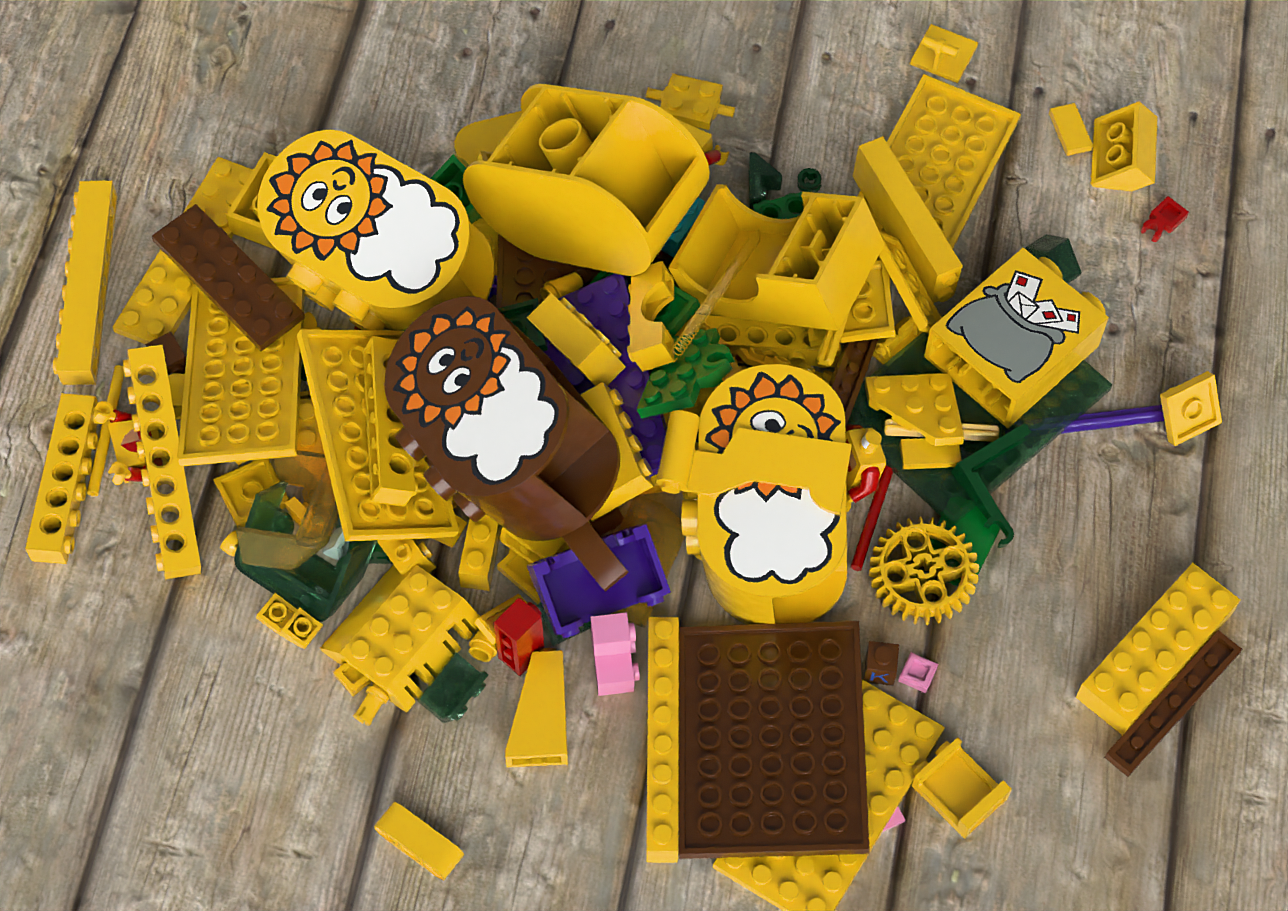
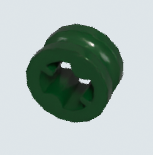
M806 168L799 172L797 176L799 190L801 192L817 193L821 188L822 179L820 172L813 168ZM807 178L810 181L814 179V184L810 182L805 183V179Z

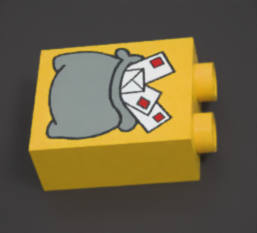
M1022 247L930 328L924 357L942 373H950L952 381L1005 427L1009 428L1099 347L1109 317L1106 315L1103 304L1095 295L1086 291L1079 293L1063 280L1059 267L1052 260L1046 257H1039L1037 259Z

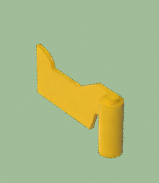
M675 410L670 412L656 483L661 486V490L664 492L677 494L679 491L714 496L750 482H761L807 489L810 492L812 501L818 507L829 513L840 515L852 444L738 427L723 454L695 450V442L700 417L688 411Z

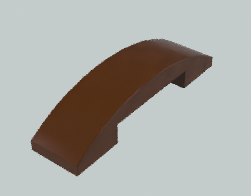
M589 521L575 531L561 536L605 592L629 573Z

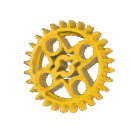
M921 516L919 517L918 524L915 525L908 518L905 528L897 522L896 533L888 528L886 531L887 539L883 537L878 539L880 547L874 546L873 555L875 557H871L869 563L873 567L869 569V576L874 578L871 581V587L879 588L875 593L877 599L885 597L882 602L883 608L892 604V616L900 610L902 612V621H905L908 615L913 616V623L917 624L919 617H924L926 625L929 624L930 617L933 616L937 623H940L943 613L948 619H951L953 615L952 608L960 613L963 608L961 602L969 604L970 596L968 594L974 595L976 586L973 584H977L979 576L975 574L979 571V564L974 563L977 559V553H969L972 550V542L963 544L965 533L956 537V526H953L948 531L945 529V520L939 526H936L934 517L930 519L929 524H924ZM930 539L938 540L948 547L933 550ZM918 540L922 543V546L914 548L908 542ZM898 545H901L904 558L887 563L892 551ZM948 559H954L958 561L960 565L957 567H950L945 563V561ZM924 566V570L929 571V573L924 574V571L919 570V568ZM899 574L903 579L899 582H893L888 576ZM961 577L957 589L948 597L944 583ZM915 591L918 603L908 601L899 594ZM929 593H934L939 596L940 600L931 602L925 596Z

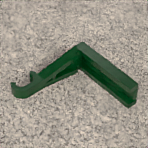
M1026 423L958 462L951 471L957 482L987 518L983 527L989 528L992 524H997L1005 534V539L999 541L998 548L1006 547L1013 540L1014 531L1001 513L976 470L1025 441L1024 438L1032 433Z

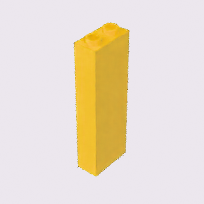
M882 136L859 145L852 177L886 233L900 240L933 303L949 300L955 294L963 266L884 137Z

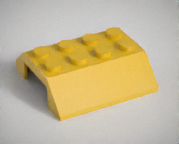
M393 564L325 641L320 650L340 665L345 662L350 664L388 693L390 702L404 712H408L416 703L414 698L419 699L423 694L421 689L409 678L410 675L414 672L421 681L431 685L435 680L432 675L438 677L454 658L452 653L457 654L461 650L459 644L448 631L453 628L460 637L469 640L473 636L471 631L476 632L478 630L474 622L480 616L462 596L418 565H415L405 574H401Z

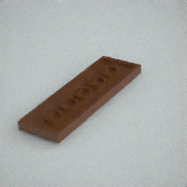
M197 204L152 235L153 242L260 351H263L305 319L304 312Z

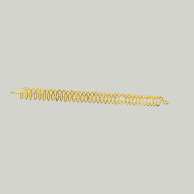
M760 230L758 238L751 236L757 233V231L749 235L741 249H739V252H737V255H735L672 346L670 358L673 362L677 360V358L673 360L671 357L672 350L675 353L673 348L677 349L676 345L684 349L679 351L682 352L681 354L675 353L678 356L685 352V349L715 308L714 306L717 305L747 259H749V256H751V253H753V250H755V247H757V244H759ZM750 237L757 238L758 243L756 241L755 243L748 242V240L751 241L753 239H750ZM731 265H737L739 270H734ZM723 277H725V278L728 277V278L730 279V280H728V281H731V282H730V283H729V282L726 283L725 281H727V280H726V279H723ZM716 286H720L723 288L721 289L724 291L721 293L722 295L718 293L719 291L717 290L718 288H716ZM710 296H712V297L715 296L716 298H714V299H715V300H718V301H717V302H716V301L713 302V301L711 300L712 298H710ZM705 302L711 303L709 304L710 306H713V308L710 309L711 311L707 309L708 307L706 306L707 304H705ZM701 309H703V310L706 309V310L708 311L707 313H705V314H703V315L699 314V312H701V313L704 312V311H701ZM696 315H698L701 319H704V321L701 320L698 322L695 321L694 318L697 319L698 317H696ZM689 325H692V326H693V325H694V326L698 325V326H700V327H699V328H698V327H697V328H696V327L692 328V327H690ZM691 331H692V332H695V334L692 335V336H693L692 338H691L690 335H688V334H690L689 332H691ZM683 335H688L690 337L689 339L691 340L686 341ZM680 338H683V340L688 342V344L682 343L683 345L678 344V341L681 342L682 340H680Z

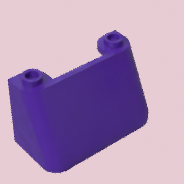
M638 524L601 537L629 571L628 574L606 592L571 549L527 565L530 577L555 635L561 634L563 638H567L580 633L578 627L591 621L592 616L608 615L637 603L646 602L649 607L665 601L663 596L670 594L671 591L647 524Z

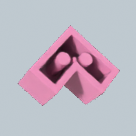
M627 613L592 616L591 641L598 696L634 692V681L640 680L638 662L632 663L631 653H636L634 623H628Z

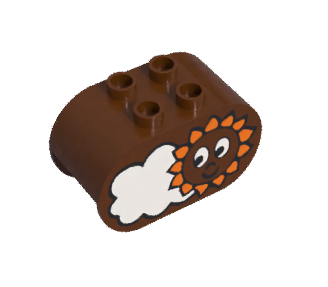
M473 296L457 297L444 301L419 316L401 335L391 352L385 373V394L388 404L404 425L394 437L416 461L419 462L426 455L424 460L429 468L423 473V476L443 499L448 501L453 497L460 509L475 523L487 514L513 535L531 541H547L560 538L583 526L600 510L611 494L619 474L620 450L616 438L552 359L492 303L483 298Z

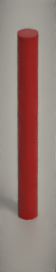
M885 466L879 479L878 488L874 492L850 566L855 571L862 570L894 469L890 466Z

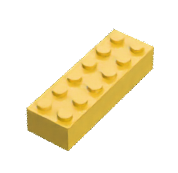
M1192 562L1082 683L1076 698L1123 735L1230 618L1241 599Z

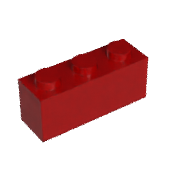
M518 598L494 622L498 658L519 676L528 669L532 652H539V650L544 648L542 613L533 603L528 602L526 604L521 598Z

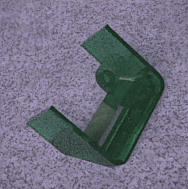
M281 481L256 494L234 556V562L237 569L243 575L271 593L278 594L296 609L300 607L317 621L322 622L335 614L363 579L377 540L365 541L349 550L345 556L338 560L336 567L291 539L294 531L293 519L286 511L279 508L288 484L285 481Z

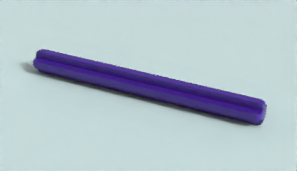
M1162 405L1015 422L1009 428L1002 425L1001 431L1004 436L1026 423L1032 433L1025 438L1163 422L1164 415Z

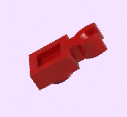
M1167 196L1151 211L1150 219L1144 222L1141 233L1144 234L1149 229L1154 230L1155 234L1151 241L1157 242L1161 238L1163 230L1171 234L1188 217L1189 211Z

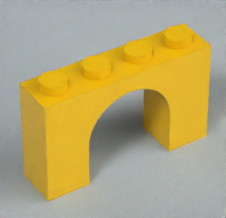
M604 382L582 393L581 396L616 438L620 450V469L611 494L600 510L591 518L592 521L654 487L649 476L653 473L646 459L642 458L640 451L643 450L638 438L634 434L632 435L630 430L633 427V423L620 406L624 403L623 399L615 388L611 390Z

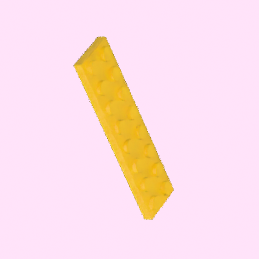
M217 157L184 212L197 204L232 240L235 234H232L229 228L226 214L253 169ZM161 249L112 326L115 333L143 344H147L169 332H172L174 335L191 307L192 290L195 284Z

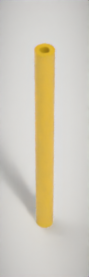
M121 365L114 366L107 402L112 405L113 410H117L124 379V368ZM110 419L102 423L87 490V494L90 496L99 495L111 440L108 424L111 423Z

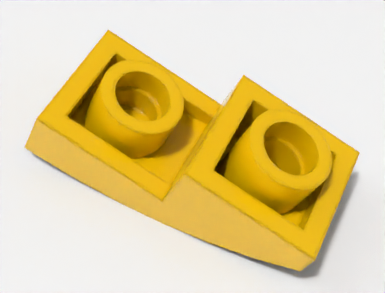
M276 593L273 594L256 615L257 620L303 649L309 645L323 627V624L300 607L296 609Z

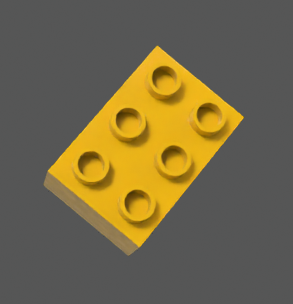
M716 184L668 268L679 288L698 299L700 305H702L749 235L757 231V233L751 236L758 238L760 230L759 244H757V247H755V250H753V253H751V256H749V259H747L717 305L714 306L715 308L710 315L839 331L884 246V241L864 197L803 192L801 195L804 204L803 212L795 218L776 219L753 211L741 203L731 193L727 185ZM750 237V239L757 240L755 237Z

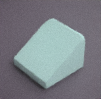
M342 526L333 532L322 551L324 555L338 561L343 560L350 542L345 541Z

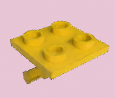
M930 24L910 61V65L959 83L979 42Z

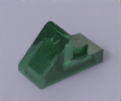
M750 152L748 166L749 208L753 210V205L766 200V190H781L782 174L758 154Z

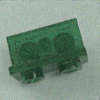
M454 653L417 701L444 724L453 720L457 722L468 709L466 703L471 697L476 698L486 687L483 681L489 674L485 671L479 672L458 653Z

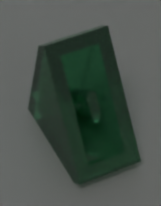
M1046 234L1025 247L1037 259L1039 257H1046L1052 260L1059 267L1063 280L1066 283L1076 279L1082 273L1069 238Z

